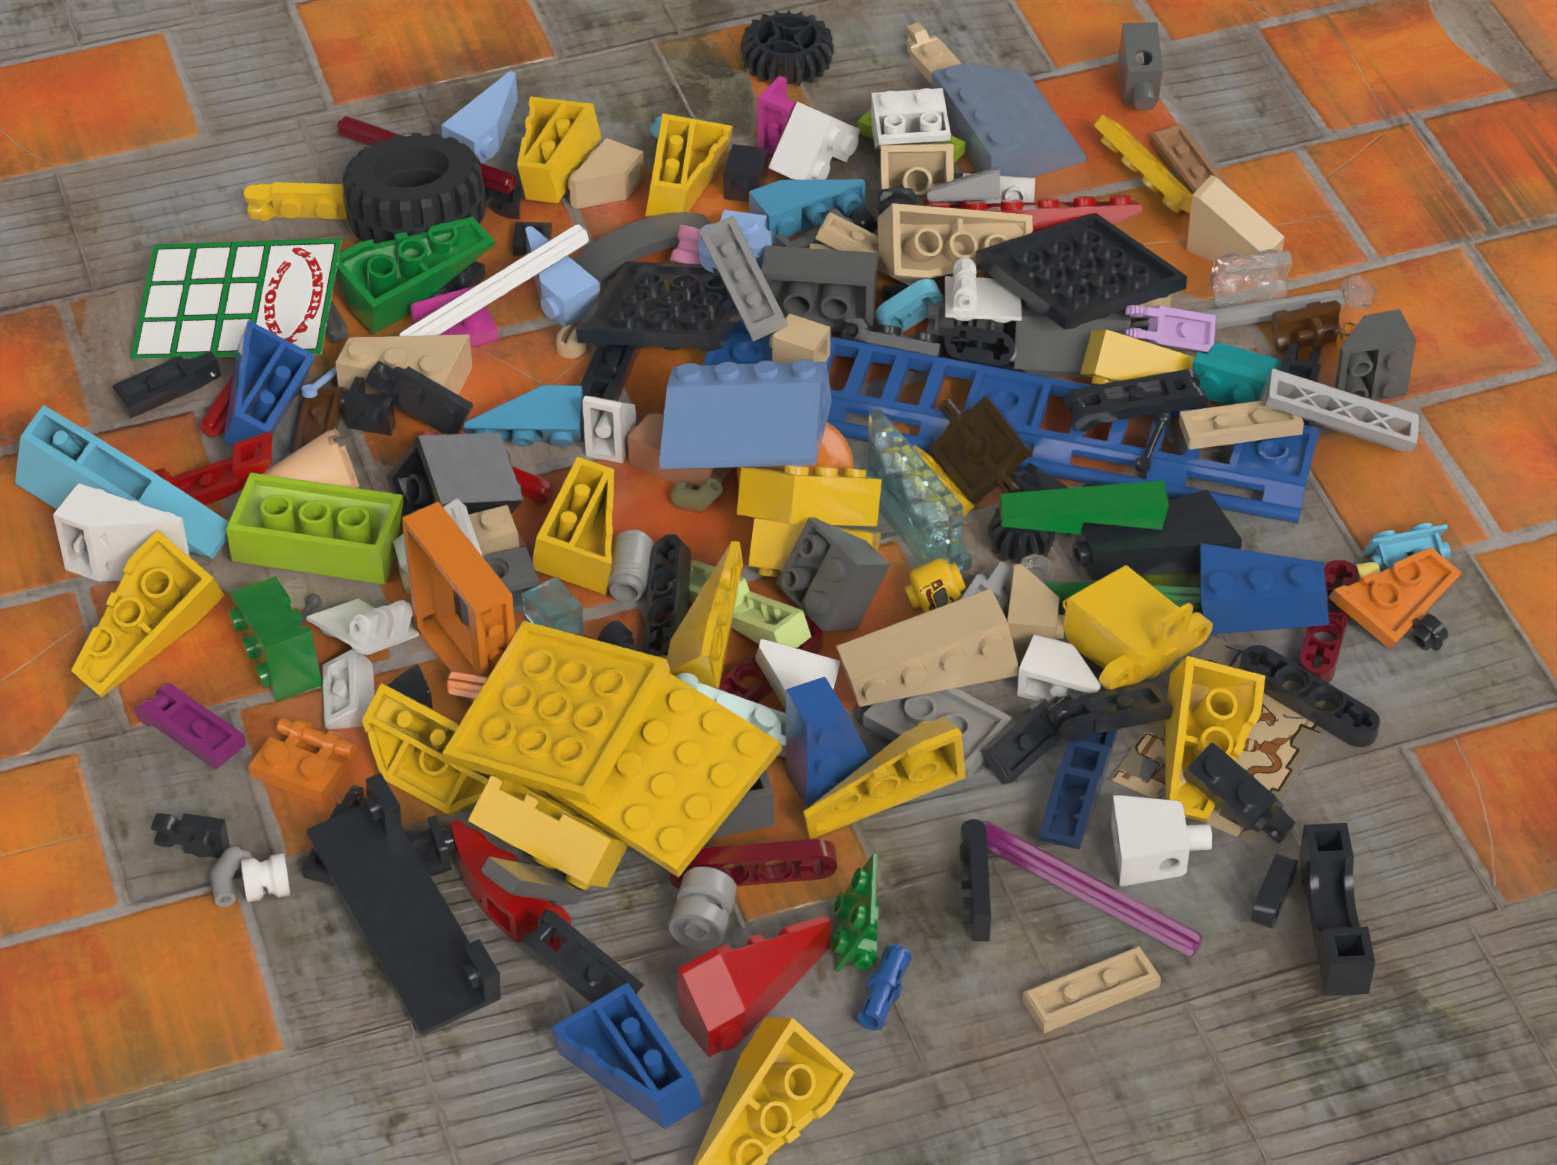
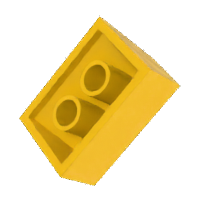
M754 518L748 566L759 567L758 575L779 577L805 524H788ZM837 527L866 540L878 552L881 532Z

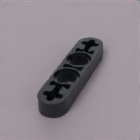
M669 534L660 538L653 546L650 554L643 650L644 653L657 657L668 655L671 638L688 612L691 549L675 534ZM675 579L673 585L662 592L665 585ZM673 610L671 616L666 621L660 623L662 617L667 612Z
M1249 646L1242 652L1239 669L1264 675V694L1352 746L1366 747L1376 741L1380 718L1372 708L1266 646ZM1289 680L1296 681L1303 688L1291 691L1285 689L1281 683ZM1329 701L1337 708L1332 711H1323L1316 707L1315 703Z

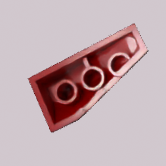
M827 915L786 926L779 932L777 937L765 940L761 934L750 937L747 941V946L732 950L728 944L716 947L677 968L680 1023L709 1058L722 1050L726 1051L734 1048L742 1039L746 1038L831 947V920Z

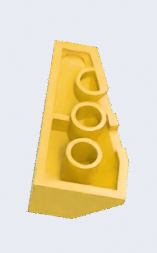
M158 530L128 559L123 569L125 574L115 593L111 592L106 602L108 607L98 626L92 629L71 669L72 673L100 698L194 627L225 596L215 579Z
M945 717L934 721L921 722L914 726L913 729L904 732L803 811L809 839L816 838L965 779L963 741L959 728Z

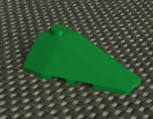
M474 217L431 226L428 232L410 236L406 232L394 234L393 240L375 244L373 239L359 242L339 253L335 276L351 311L374 335L411 313V304L431 297L495 245V240Z

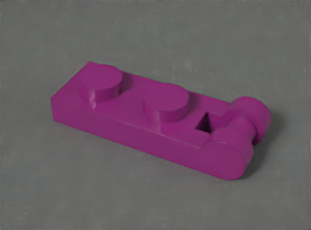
M166 682L157 689L156 696L153 699H145L135 707V713L141 722L147 726L153 725L216 770L246 746L245 736L242 732L170 683Z

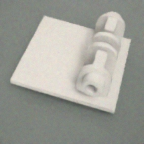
M966 257L957 260L954 264L953 277L945 276V317L955 318L960 321L972 319H992L1000 323L1011 320L1022 321L1021 297L995 278H976V264L973 260Z
M358 598L306 617L307 621L321 628L324 634L337 637L351 645L355 652L365 655L373 654L419 636V632L409 627L413 616V608L410 603L404 600L395 601L389 606L384 605L375 608Z

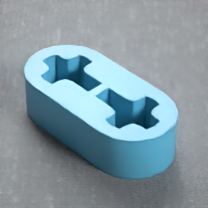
M919 280L882 303L875 311V319L878 325L887 324L901 327V333L928 317L929 305H937V301L943 302V294L934 280Z

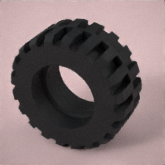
M411 133V136L402 137V135L392 136L387 141L379 140L374 142L372 147H365L360 150L356 157L353 156L343 173L342 181L349 226L354 235L362 242L373 239L375 244L393 240L394 234L406 232L408 236L428 232L431 226L474 217L480 224L485 215L486 204L480 160L466 144H461L452 137L446 139L440 134L431 133L430 136L422 135V133Z

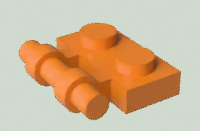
M282 717L277 724L276 731L288 736L285 742L271 737L268 738L248 765L250 777L323 804L344 775L342 763L335 760L338 756L350 760L353 759L357 751V744L346 741L344 735L334 731L324 733L312 728L311 723L297 719L292 721ZM307 743L320 748V750L315 754L304 750L303 747Z

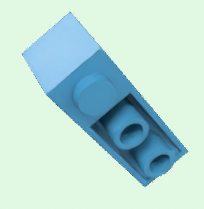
M863 179L780 180L749 191V213L767 215V230L772 231L773 236L783 234L786 238L822 226L827 217L826 211L832 208L837 209L847 217L858 207H865V181Z
M542 385L464 422L465 434L500 433L503 441H512L513 444L519 446H530L535 441H550L555 446H571L573 442H583L584 395L582 386Z

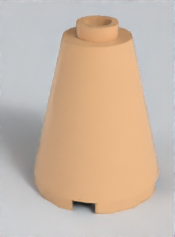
M336 428L326 431L263 473L264 475L338 486L360 487L345 445L339 447L338 443L334 441L335 438L340 437Z

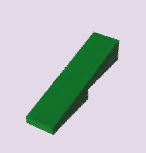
M1164 480L1000 494L999 499L1002 527L1080 534L1083 522L1162 530L1169 506Z

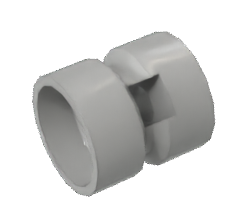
M695 867L686 871L678 891V901L674 905L669 922V932L673 938L682 945L693 949L709 950L720 946L726 934L729 914L732 912L737 894V885L734 880L726 873L715 868Z

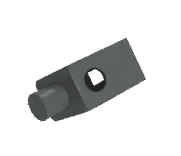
M1157 22L1122 24L1117 63L1122 100L1125 104H1135L1136 109L1141 111L1152 109L1156 102L1159 101L1162 59ZM1140 52H1143L1144 64H1138L1135 60V56Z

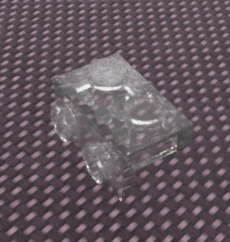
M1267 249L1255 255L1242 256L1240 253H1229L1221 258H1217L1209 277L1215 308L1220 309L1288 298L1286 278L1293 265L1290 251L1278 252L1275 249Z

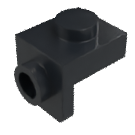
M356 376L350 389H345L341 399V410L346 412L347 428L391 436L396 427L393 398L367 394L364 378Z
M436 815L427 818L428 830L407 836L431 877L452 870L449 853L456 851L449 828L440 829Z

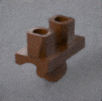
M1336 300L1325 303L1318 301L1307 304L1305 308L1292 311L1284 309L1273 312L1272 331L1275 333V349L1279 353L1287 352L1289 343L1298 344V349L1311 346L1312 349L1313 346L1323 348L1325 342L1342 338L1339 324L1341 304Z

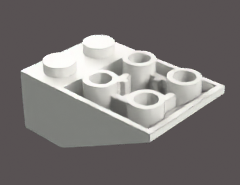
M78 483L53 514L65 570L99 582L121 581L125 574L123 569L128 559L156 530L160 531L190 557L183 518L170 512H163L142 505L135 500H127L109 494L102 489H95Z

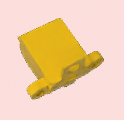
M1127 565L1063 601V607L1066 610L1063 622L1066 638L1070 644L1074 645L1077 651L1104 669L1100 675L1099 683L1106 690L1136 685L1145 679H1153L1170 669L1174 662L1200 646L1208 638L1213 628V623L1200 612L1192 614L1193 606L1190 603L1179 608Z

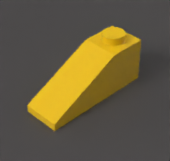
M1092 330L1080 374L1093 378L1092 385H1100L1192 369L1195 357L1110 330Z

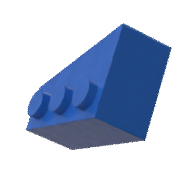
M825 676L786 689V772L806 807H810L871 759L846 710Z

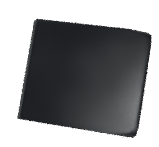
M418 664L410 667L387 685L433 709L431 691Z

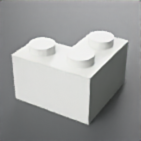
M797 102L768 168L794 180H825L830 171L829 163L832 157L847 162L849 156L855 152L859 142L858 135L861 130Z

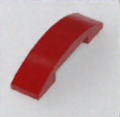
M268 431L234 443L232 457L174 477L169 474L165 467L152 472L201 504L208 505L242 490L250 473L263 474L269 468L272 461L273 436Z

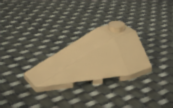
M892 203L878 217L879 254L890 275L896 278L933 279L953 273L955 262L961 258L966 257L976 263L977 250L1033 233L1032 215Z

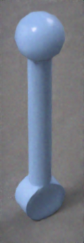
M336 366L313 384L302 386V396L305 398L317 396V390L337 375Z

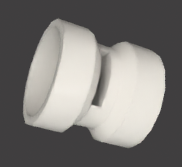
M284 853L271 855L268 860L259 862L255 858L241 860L247 902L260 901L264 894H273L277 898L291 896Z

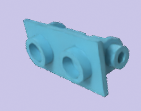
M1423 523L1412 527L1409 532L1396 534L1394 530L1380 532L1372 537V540L1362 552L1363 557L1374 555L1370 557V562L1377 563L1380 571L1391 568L1395 562L1407 558L1408 554L1414 555L1430 547L1444 558L1450 557L1449 544L1441 541V536L1448 526L1445 524L1433 527L1432 523Z

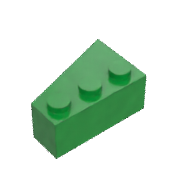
M275 576L230 592L233 609L227 611L234 632L242 631L244 635L241 638V643L249 661L255 659L257 662L254 669L262 689L269 687L277 702L321 686L322 681L312 631L309 626L301 628L298 622L302 620L301 614L298 609L292 610L290 597Z

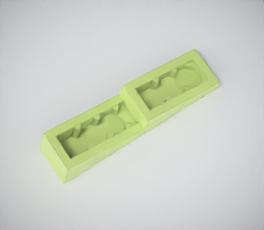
M696 560L691 561L688 599L690 603H694L715 567ZM744 577L740 578L731 628L760 644L761 639L792 648H798L811 638L803 610L749 591L746 579ZM675 579L669 581L666 584L667 588H670L673 585Z

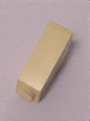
M1211 175L1192 195L1186 250L1261 284L1272 273L1280 271L1285 261V253L1282 252L1284 236L1221 180Z

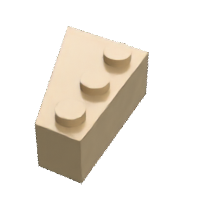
M470 335L349 338L335 362L338 387H344V391L345 389H350L356 376L363 377L366 380L371 368L378 361H381L393 369L396 366L403 369L409 366L459 395L472 369ZM365 382L367 394L382 395L383 392L378 391Z

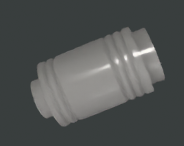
M631 529L623 531L614 540L608 589L615 599L622 602H635L647 590L650 554L654 543L647 534L640 530Z

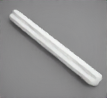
M580 225L572 226L400 332L399 336L442 334L586 245L589 241L586 230Z

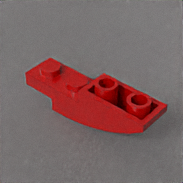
M457 819L450 824L452 839L456 849L454 855L463 882L474 901L501 931L518 943L527 932L532 933L539 925L537 919L545 909L554 911L571 925V917L560 905H552L542 899L512 895L483 874L481 869L488 857L518 862L511 852L505 849L500 850L490 843L481 831L476 828L470 829ZM552 935L546 944L557 952L564 942Z

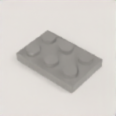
M957 688L873 704L863 714V726L894 741L904 732L913 729L914 726L921 722L934 721L945 717L956 725L962 733L966 772L964 780L967 781L986 760L980 750L1013 721V717Z

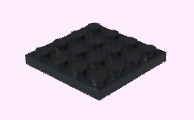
M1096 212L976 251V265L1064 330L1074 329L1081 324L1106 318L1111 314L1126 310L1128 305L1139 306L1158 298L1168 297L1170 294L1185 290L1187 286V275Z
M626 261L576 328L578 343H592L596 347L614 344L627 345L630 348L659 346L667 350L699 348L701 351L711 352L722 349L740 322L741 317L718 270L714 267L712 273L707 271L701 264Z

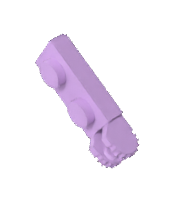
M1128 305L1126 307L1125 315L1133 318H1149L1148 331L1141 328L1125 329L1124 335L1147 341L1161 347L1207 354L1214 345L1216 315L1164 306L1145 307Z

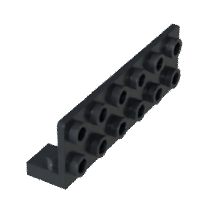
M378 773L365 779L367 797L362 799V805L308 828L306 833L309 842L418 1032L421 1035H426L500 1000V972L481 940L478 939L470 943L402 829L400 804L383 775Z

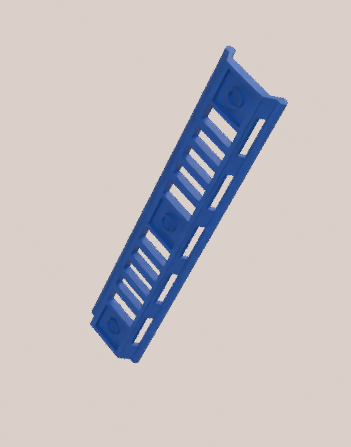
M740 320L722 349L707 352L702 365H719L724 362L757 364L762 361H772V348L769 347L771 334L752 341L743 321ZM830 337V356L826 360L828 374L835 355L855 358L844 391L830 389L832 403L827 422L833 425L845 438L891 446L897 440H902L907 447L916 445L926 453L933 454L929 446L943 435L950 424L940 410L934 409L945 377L951 376L973 380L963 411L972 408L985 395L995 402L1029 447H1033L1032 457L1024 460L1015 470H1025L1030 462L1055 478L1081 483L1098 482L1104 485L1164 480L1168 499H1175L1203 491L1202 489L1186 487L1187 477L1264 491L1262 501L1209 491L1223 510L1299 523L1312 460L1320 437L1321 428L1304 425L1301 435L1235 443L1230 463L1224 464L1199 459L1202 448L1189 450L1188 446H1186L1184 456L1161 452L1168 428L1167 425L1164 426L1150 458L1151 469L1147 473V478L1133 477L1071 465L1072 455L1135 467L1136 459L1144 455L1156 428L1157 414L1154 417L1146 448L1123 445L1130 419L1113 421L1107 441L1086 438V432L1078 431L1074 423H1072L1069 434L1044 430L1040 428L1051 395L1065 397L1073 389L1093 385ZM872 362L892 365L881 399L860 395ZM909 369L930 372L918 406L897 402ZM1186 408L1169 411L1168 413L1172 418L1179 419L1180 412L1189 410ZM847 412L920 426L919 436L846 422Z

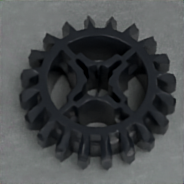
M775 10L771 16L762 14L761 20H752L751 26L745 28V33L742 36L741 53L744 67L749 69L751 76H758L759 82L769 80L772 84L779 76L787 79V85L795 83L800 87L803 81L813 83L814 77H823L824 71L830 69L832 55H834L831 30L825 27L824 21H816L815 15L804 16L803 11L794 14L790 10L787 13H779Z

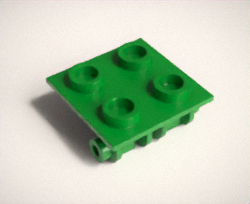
M875 853L871 855L863 868L858 867L855 870L851 884L845 892H839L833 905L832 913L834 917H837V928L832 937L831 951L835 952L834 971L839 972L846 962L855 964V967L859 970H869L877 960L879 900L876 898L877 854Z

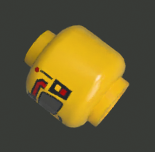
M937 558L913 568L909 575L911 585L904 587L913 609L921 607L924 613L960 600L962 593L967 590L956 563L949 564L944 558Z

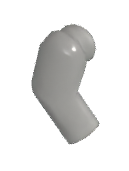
M239 846L225 849L210 872L216 905L226 907L236 901L232 878L236 871L242 873L241 860L252 858L248 850H241Z

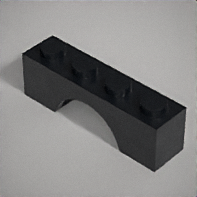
M1347 823L1304 825L1299 861L1325 996L1369 994L1375 958L1368 926L1361 927L1357 915L1353 881L1354 855Z

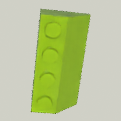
M250 473L226 528L231 560L238 563L385 585L396 557L393 541L399 536L403 495Z

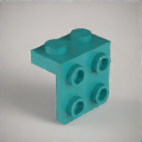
M1218 342L1214 343L1208 354L1197 353L1193 361L1192 370L1197 373L1200 380L1199 387L1205 391L1208 400L1224 405L1259 401V396L1272 368L1280 371L1282 360Z

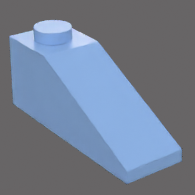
M509 71L441 125L442 137L446 139L452 137L461 144H466L478 156L480 163H484L492 158L500 150L518 101L516 73Z
M533 226L525 228L527 254L549 241ZM569 256L534 276L543 312L548 318L556 320L563 327L574 325L583 320L600 297L599 281Z

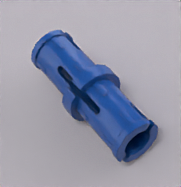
M894 944L892 948L890 945L886 946L878 969L869 977L866 984L867 995L857 1014V1021L864 1028L876 1031V1028L881 1030L884 1027L891 1005L900 997L902 978L912 958L906 948Z

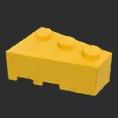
M662 113L646 217L689 212L726 160L733 126Z

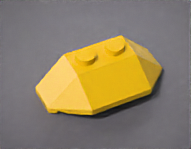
M381 683L362 718L365 732L368 733L379 772L383 775L384 779L450 816L476 805L491 775L447 763L442 754L460 724Z

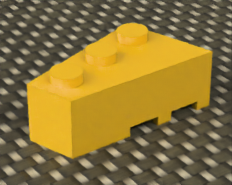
M530 96L529 116L525 119L526 133L525 137H522L517 162L524 194L527 200L559 203L568 189L567 185L571 173L581 167L587 160L590 152L595 149L602 138L594 104Z
M577 456L536 537L532 561L536 571L606 595L612 566L614 469Z
M785 465V470L741 467L737 515L788 524H806L808 518H817L830 525L877 526L882 479L866 477V469L843 467L842 474H838V468L814 466V472H809V467L798 465Z
M495 775L490 776L468 819L469 822L499 837L505 843L532 855V859L539 864L552 869L556 868L566 873L565 879L568 882L585 890H588L590 886L607 888L628 847L626 843L545 791L511 782Z

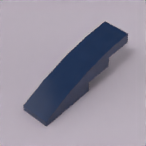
M1119 729L1097 734L1093 732L1083 741L1077 742L1075 740L1074 742L1070 741L1067 743L1038 835L1039 841L1080 850L1100 794Z

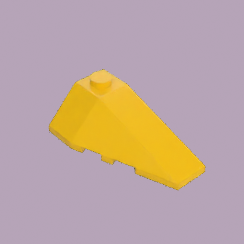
M731 541L671 638L668 655L661 656V658L667 660L670 674L677 676L681 673H690L698 678L699 683L719 689L743 568L740 542Z
M1187 656L1170 673L1167 701L1171 705L1172 710L1170 719L1165 720V800H1174L1182 803L1185 818L1206 822L1216 804L1184 777V771L1211 742L1215 743L1234 761L1240 757L1245 747L1244 744L1261 715L1265 683L1264 675Z
M765 1017L741 1053L692 1165H765L770 1155L785 1143L790 1144L801 1135L799 1133L800 1130L815 1118H821L832 1109L853 1076L854 1071L795 1019Z

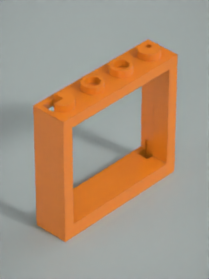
M438 501L402 517L415 630L419 632L421 638L449 674L451 671L457 670L490 676L516 633L512 593ZM453 589L467 605L470 631L455 613ZM432 615V618L423 621V618ZM468 698L469 701L473 704L475 699Z

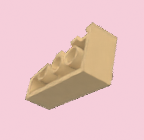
M991 588L836 646L844 674L859 707L1019 675V667L1008 621Z

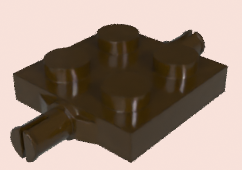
M985 395L972 408L961 413L952 399L944 400L943 402L947 407L941 403L939 410L950 424L943 435L929 448L967 499L976 505L996 487H999L1004 494L1021 492L1022 490L1010 475L1033 452L995 402Z

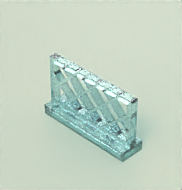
M880 409L869 412L868 468L866 469V477L882 479L879 512L922 564L937 558H944L949 564L955 562L960 573L972 568V556L962 545V504Z

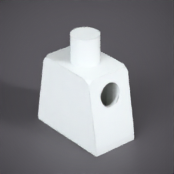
M1121 795L1113 796L1110 823L1119 886L1183 876L1187 873L1189 851L1211 850L1212 832L1210 824L1186 825L1183 804L1179 801Z

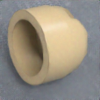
M568 325L561 328L557 334L556 350L564 358H577L585 353L586 343H578L575 326Z

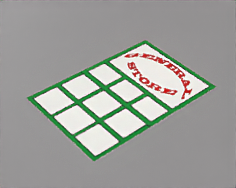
M342 238L154 244L130 359L176 358L178 356L182 358H196L210 351L215 357H236L237 347L248 320L314 355L321 354Z

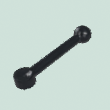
M1166 411L1157 414V425L1144 455L1136 459L1135 469L1140 473L1150 471L1152 453L1164 426L1169 425L1171 422V416Z

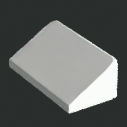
M352 649L322 665L324 723L328 730L362 727V718L375 696L373 664L363 654L357 653Z

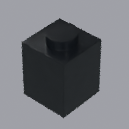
M732 144L723 171L724 199L749 202V191L765 186L768 177V148Z

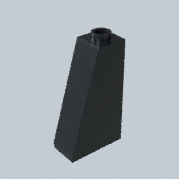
M1206 489L1168 500L1169 506L1162 530L1097 523L1083 524L1081 533L1077 534L1076 543L1072 546L1075 562L1079 567H1084L1091 580H1101L1125 565L1141 577L1201 573V543L1241 549L1242 539Z

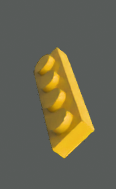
M1102 114L1094 124L1104 135L1101 141L1115 153L1120 151L1124 155L1121 161L1136 173L1140 171L1144 175L1141 181L1156 193L1161 191L1165 195L1162 202L1176 213L1184 210L1190 214L1193 194L1121 124Z

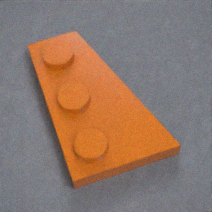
M1430 547L1395 562L1391 568L1377 574L1373 572L1363 576L1359 582L1347 587L1346 585L1338 587L1332 591L1328 598L1391 650L1412 628V620L1414 618L1419 620L1455 583L1462 572Z

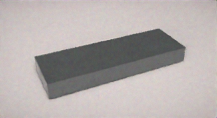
M488 857L481 869L484 875L512 895L574 905L579 903L585 892L583 889L568 882L565 876L557 870L548 867Z

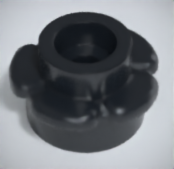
M1429 613L1424 614L1419 620L1417 618L1412 620V628L1414 630L1410 635L1416 645L1425 651H1428L1430 648L1439 651L1443 646V642L1448 638V631L1445 626Z

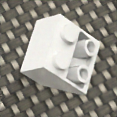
M943 88L871 93V127L875 149H881V145L947 144L951 140V133Z

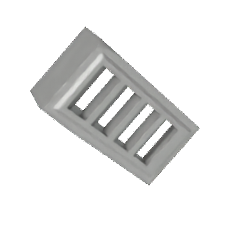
M993 167L932 186L927 190V200L929 202L998 200L1000 198V167Z

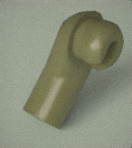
M713 478L708 479L698 490H694L691 483L688 487H685V481H680L673 487L671 500L679 509L701 513L723 492V487L719 481Z

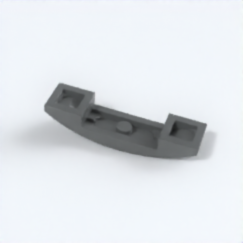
M688 212L648 217L627 224L603 236L579 253L573 261L601 283L613 279L622 268L621 264H624L626 261L630 262L677 246L680 242L677 238L680 225L701 229L703 226L711 223L703 214Z

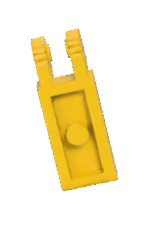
M273 182V184H251L244 188L245 191H243L244 200H246V203H249L246 207L247 214L252 220L268 221L274 216L291 219L348 218L343 184Z

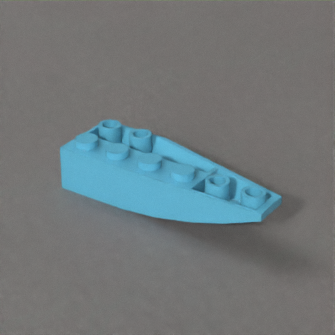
M45 405L40 408L20 436L15 484L56 510L80 483L95 489H102L109 494L127 500H135L142 505L163 512H170L183 518L188 550L191 554L213 559L228 538L226 528L229 521L132 458Z

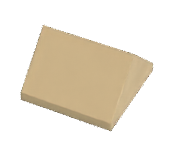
M953 144L881 145L880 192L882 189L896 186L912 188L916 195V204L923 206V200H927L928 188L954 180ZM945 201V203L954 205V201Z

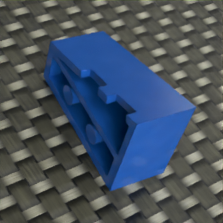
M248 320L237 347L224 442L234 447V443L268 431L273 435L304 385L316 355Z
M1201 543V605L1203 616L1213 623L1210 635L1329 625L1328 592L1323 562Z
M628 982L550 1028L562 1057L662 1128L666 1129L704 1106L695 1078Z

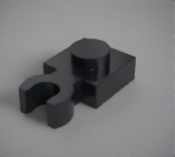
M157 813L151 825V830L157 831L154 844L161 847H172L175 844L183 845L184 853L202 858H220L225 849L230 847L225 819L184 813L182 819L178 820L172 815Z

